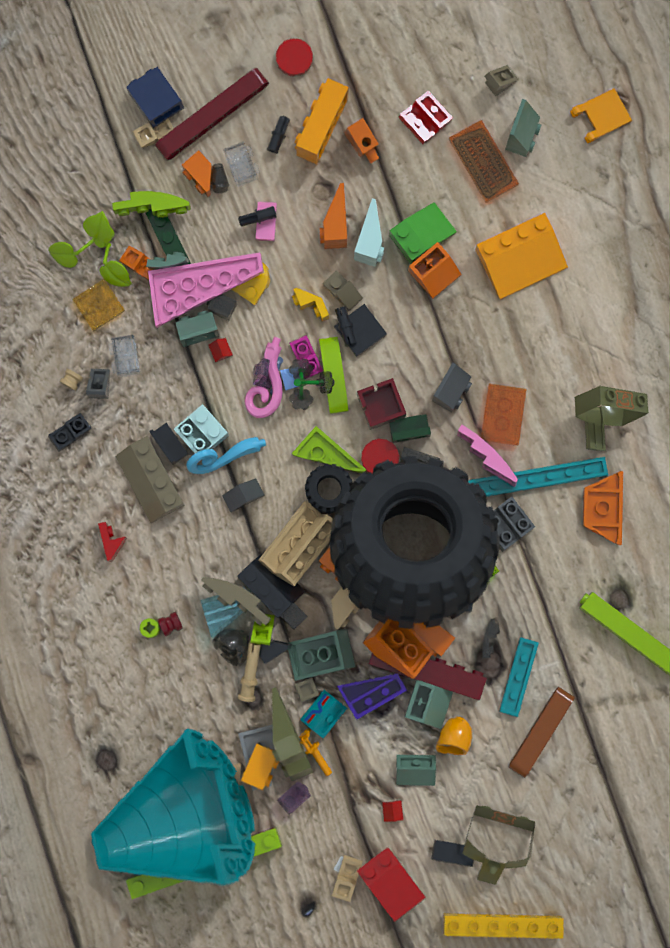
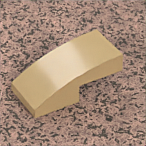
M168 118L155 128H152L148 122L134 130L133 133L141 148L157 143L174 127Z
M344 855L333 889V897L348 902L351 901L359 875L357 870L361 868L363 861Z

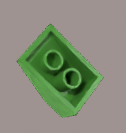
M435 202L392 228L389 231V237L408 262L412 264L437 242L442 244L457 233V231Z

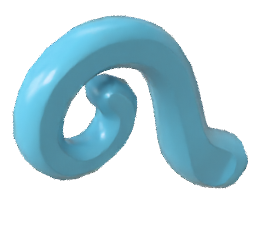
M257 437L245 439L234 445L220 458H218L217 452L213 449L201 450L189 458L186 466L192 474L209 473L239 457L259 452L261 447L266 446L265 439L259 440ZM200 460H202V465H197V463Z

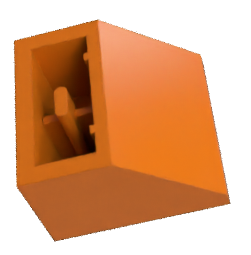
M438 242L409 265L408 272L432 299L461 276L451 256Z

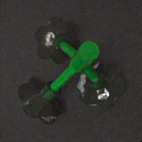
M305 358L293 360L292 366L289 367V372L293 374L295 379L294 385L299 386V389H295L289 397L293 408L306 410L309 408V404L313 403L310 391L307 389L303 390L305 385L319 386L322 394H330L335 384L332 373L330 371H322L319 379L305 380L310 377L313 366Z

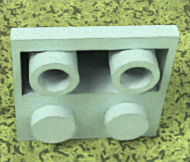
M203 404L174 428L175 432L194 453L205 449H214L229 436L228 432Z

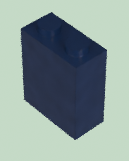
M158 66L154 69H149L142 77L132 80L126 86L129 95L152 128H155L184 109L182 100Z

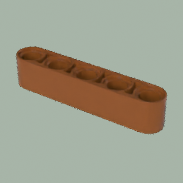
M560 687L556 688L511 760L508 768L524 778L528 775L575 698L573 695Z

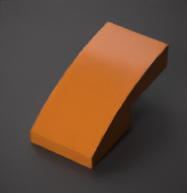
M129 245L119 262L149 281L148 271L151 270L146 265L147 259L150 258Z

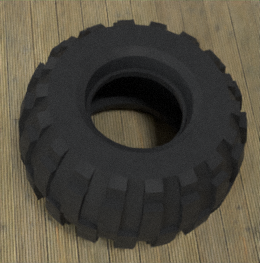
M404 456L401 458L400 463L393 464L392 461L386 460L376 464L373 468V473L369 472L366 474L363 472L351 484L350 492L346 491L336 507V514L331 524L330 557L340 586L343 590L348 589L350 600L360 610L363 607L370 609L372 618L384 624L388 619L399 622L398 628L413 629L414 623H423L426 625V628L439 626L445 617H451L452 620L468 610L471 602L474 604L480 598L493 575L499 553L500 538L497 532L498 523L493 507H487L488 499L479 484L474 485V483L470 484L468 482L467 473L458 467H453L452 470L443 467L442 460L431 457L428 463L417 461L416 456ZM402 514L424 515L436 520L450 533L449 541L443 551L431 559L424 561L407 560L397 556L387 546L382 533L383 522Z

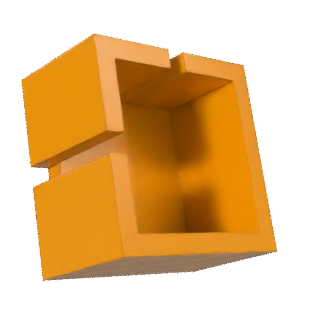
M257 743L241 781L261 790L265 786L269 787L273 775H270L272 768L276 769L279 763L276 762L272 751L274 750Z

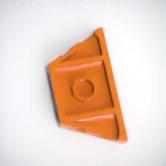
M619 471L584 488L583 527L616 545H622L623 471Z

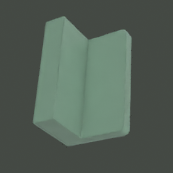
M397 755V785H435L436 755Z

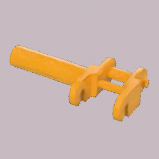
M307 728L299 736V743L303 744L306 748L305 754H312L324 774L328 776L332 773V770L317 749L320 743L317 741L311 744L309 741L311 729Z

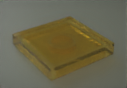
M105 279L72 299L93 332L125 312Z

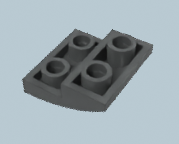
M513 497L494 510L498 523L497 532L500 538L499 548L502 552L535 528Z

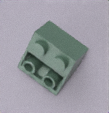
M416 680L404 717L442 729L453 692Z

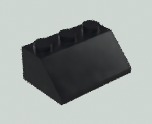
M262 553L237 577L279 618L306 591L298 583L292 586L271 573L259 561V558L263 555Z

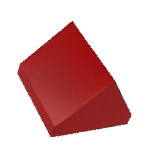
M226 338L216 339L208 345L215 363L233 356Z
M401 800L382 802L384 822L404 820Z

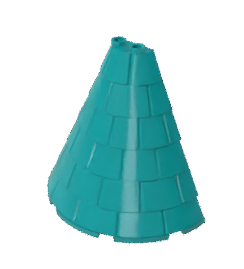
M185 729L177 741L168 747L145 776L135 783L124 798H121L110 813L91 832L96 863L100 870L159 878L167 877L222 886L239 881L240 876L246 875L253 861L255 843L251 840V833L255 831L253 813L244 785H238L234 777L237 772L235 767L214 741L203 739L201 732Z

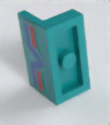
M323 690L300 720L324 739L347 710V707L326 690Z

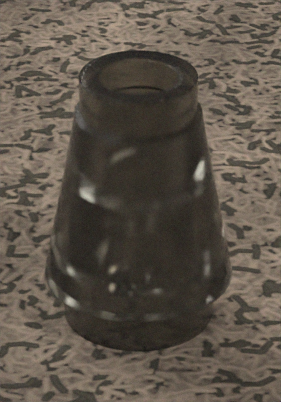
M214 164L212 166L211 188L215 193H224L228 190L229 182L223 164Z

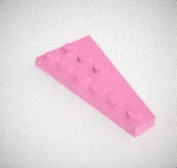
M261 253L148 271L155 327L158 328L264 273Z

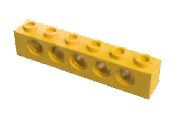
M443 913L444 936L563 939L564 918L562 916Z

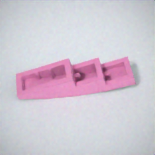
M461 425L457 436L472 444L470 452L484 460L482 468L515 487L518 479L502 457L479 435Z

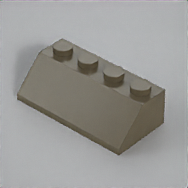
M148 436L129 445L115 456L150 523L185 506Z

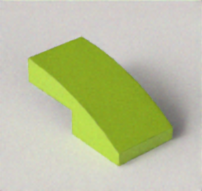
M265 614L271 619L267 625L262 623L260 626L254 621L251 643L270 645L275 615Z

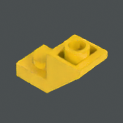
M299 288L293 289L294 295H292L295 306L299 305L300 309L303 310L315 305L313 310L316 317H320L322 322L329 319L328 311L321 297Z

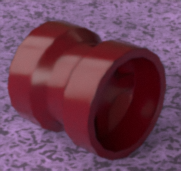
M176 611L171 613L169 617L158 619L165 637L170 635L174 629L176 631L183 629Z

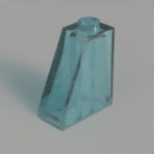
M219 595L200 600L211 638L217 637L244 613L237 606L238 601L232 606L229 604L224 606L217 600Z

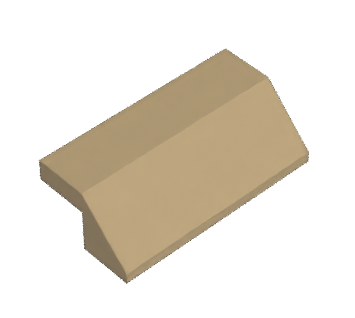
M304 501L259 558V561L271 573L295 586L330 541L333 519L328 514H320L308 501Z

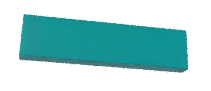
M522 637L519 638L499 712L515 717L519 716L539 642Z

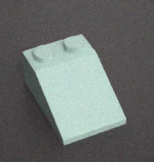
M372 198L354 251V260L376 267L377 262L381 263L384 247H382L376 199Z

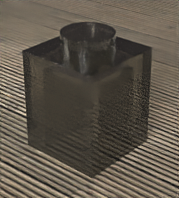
M221 294L208 301L206 305H208L209 312L229 321L237 306V301Z

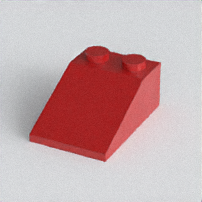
M389 847L357 870L358 874L394 922L426 899L425 895Z

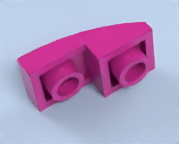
M307 335L289 342L306 379L323 371Z

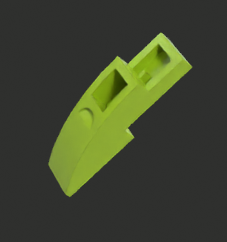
M154 191L130 192L131 200L112 203L113 211L118 216H127L130 212L136 211L137 213H146L149 211L148 209H152L154 216L162 218L167 217L170 213L180 215L191 210L189 201L171 194Z

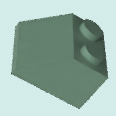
M202 311L197 313L195 317L185 316L180 318L178 322H175L183 347L220 337L212 312Z

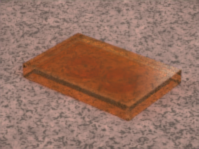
M488 384L481 438L484 441L519 445L527 389Z

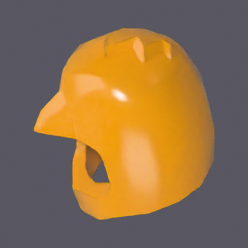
M456 716L455 718H450L444 727L440 729L441 733L436 750L443 754L466 755L472 743V728L463 717Z

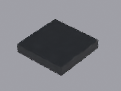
M365 304L348 315L350 322L353 323L352 330L357 341L356 344H351L349 348L356 357L387 335ZM337 323V324L334 326V328H335L336 331L339 333V335L343 338L342 332L339 331V329H338V326H340V325H339V323Z

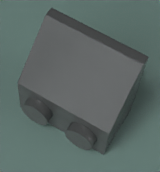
M452 362L435 392L432 402L450 412L454 408L458 410L463 401L460 398L462 393H467L472 385L469 382L471 376Z

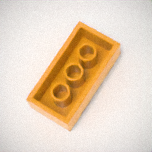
M329 78L326 83L321 84L318 91V100L314 99L310 108L312 110L310 117L306 116L303 122L302 134L298 133L295 139L297 156L318 165L348 101L349 87Z

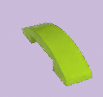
M338 336L319 339L330 414L347 412L349 409Z

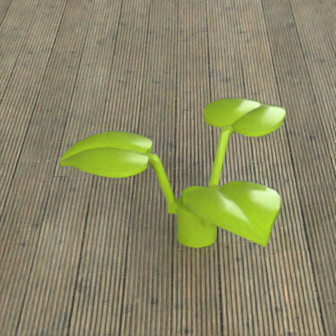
M103 211L86 218L83 222L85 232L93 238L78 251L74 252L73 247L66 242H56L48 249L50 255L57 263L63 267L72 268L78 263L76 255L80 254L92 243H95L100 248L106 247L103 259L104 266H101L99 269L101 276L105 281L114 286L127 287L132 284L128 271L121 263L117 261L107 262L109 248L111 247L109 242L115 233L110 227Z

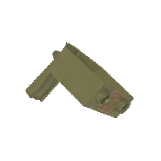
M598 386L575 396V414L577 418L585 421L586 449L606 451L604 425L624 426L649 413L648 398L645 393Z
M476 805L466 835L463 854L473 860L482 862L477 880L496 885L504 869L520 868L527 865L532 852L535 821H531L524 816L517 817L492 810L488 806ZM473 816L532 831L528 857L518 861H508L507 863H500L486 858V855L474 847L467 839Z

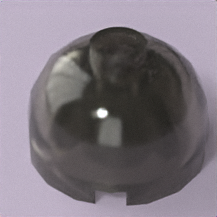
M228 628L213 638L214 648L216 650L220 648L223 652L221 656L234 666L239 664L241 666L247 660L249 636L245 631Z

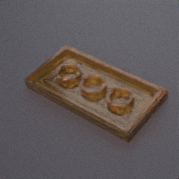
M482 120L449 137L450 143L485 203L519 185Z

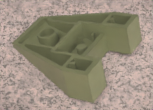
M275 687L272 689L273 745L275 747V750L272 752L276 762L280 761L283 766L281 768L285 777H290L293 782L313 773V770L302 744L299 743L300 739L282 698Z

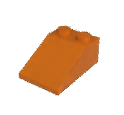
M340 183L323 221V228H320V244L324 243V249L347 248L344 183Z
M389 619L385 624L378 622L362 643L376 657L411 679H414L434 651L413 629L398 628L399 622Z

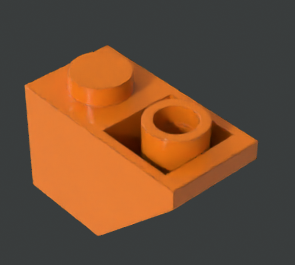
M198 150L182 164L184 170L182 173L189 181L192 179L196 183L195 188L201 195L205 193L209 197L211 195L212 165Z

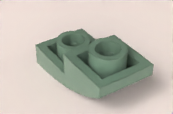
M173 252V255L167 254L166 261L160 257H154L153 260L147 259L146 267L150 270L181 266L189 264V259L184 256V253Z

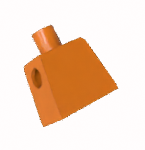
M364 118L345 130V136L360 158L366 155L370 163L380 158L375 150L379 144ZM362 141H365L368 144V146L365 147L362 144Z

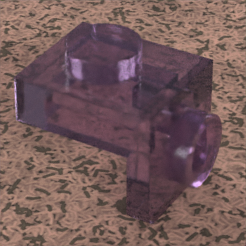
M262 358L258 364H255L253 369V385L267 389L272 387L268 375L269 359Z
M298 781L279 797L277 802L290 815L311 794L308 788Z

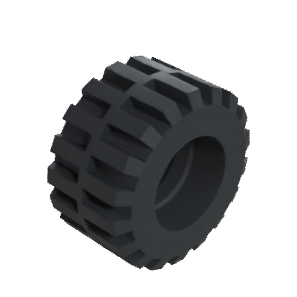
M324 464V466L316 467L314 471L310 472L306 480L305 492L308 502L319 512H326V514L336 513V507L346 491L350 492L351 484L353 483L352 478H350L349 473L344 468L338 467L336 464ZM333 478L339 482L341 491L338 497L326 500L319 495L318 485L323 479Z

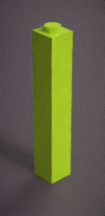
M591 592L589 595L587 593L584 594L579 601L581 603L580 610L670 676L669 648L594 592Z

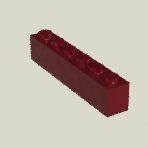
M373 653L371 654L369 665L408 677L376 657ZM435 658V661L429 659L414 678L415 680L476 700L481 699L487 678L483 677L484 673L472 670V673L464 671V666L454 664L452 667L446 665L447 661Z

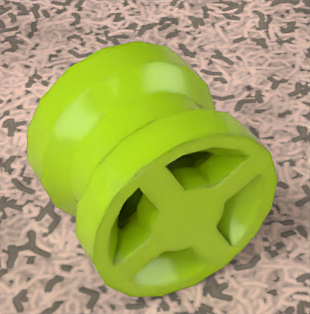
M145 619L140 624V632L147 638H154L160 632V625L154 619Z

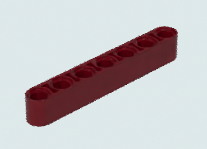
M258 68L252 69L158 140L155 147L167 161L171 160L264 90L269 82Z

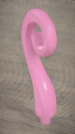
M277 337L273 338L272 343H267L264 352V364L271 380L273 391L270 402L264 408H258L253 403L254 396L257 394L261 395L262 402H268L269 392L263 386L252 387L245 396L246 410L255 418H265L272 415L282 400V382L277 367V360L282 347L279 346L281 339Z

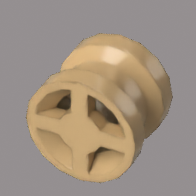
M66 369V375L59 382L76 391L78 389L77 385L83 380V377L70 369Z

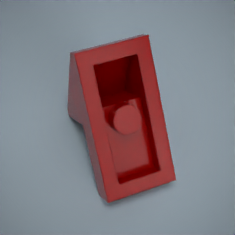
M107 522L98 523L107 561L112 562L127 540V537L112 540L111 537L114 536L112 525L108 526Z

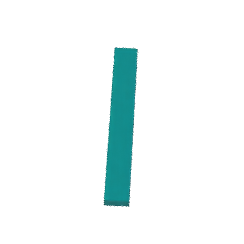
M605 457L513 472L518 479L515 487L497 476L468 480L470 484L474 483V485L479 484L486 496L489 497L608 476Z

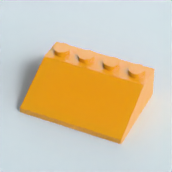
M546 213L477 244L475 248L500 300L568 268Z

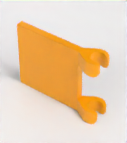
M615 88L573 107L570 111L573 118L585 112L595 130L587 133L585 136L587 143H591L597 138L632 121Z

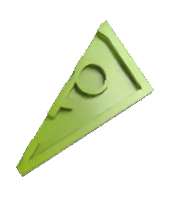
M317 426L292 452L293 456L328 465L336 464V466H341L349 471L361 474L366 471L361 464Z

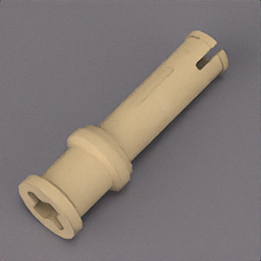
M249 642L245 673L240 680L242 684L241 693L238 694V699L245 702L255 701L254 690L258 684L256 671L261 644L255 645V643Z

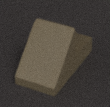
M508 65L492 70L484 76L486 78L485 84L495 96H498L519 80Z
M337 270L323 282V285L344 307L346 306L348 311L363 298L354 285L347 281Z

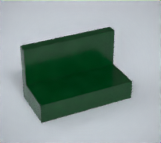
M427 414L405 417L389 423L393 443L431 436Z

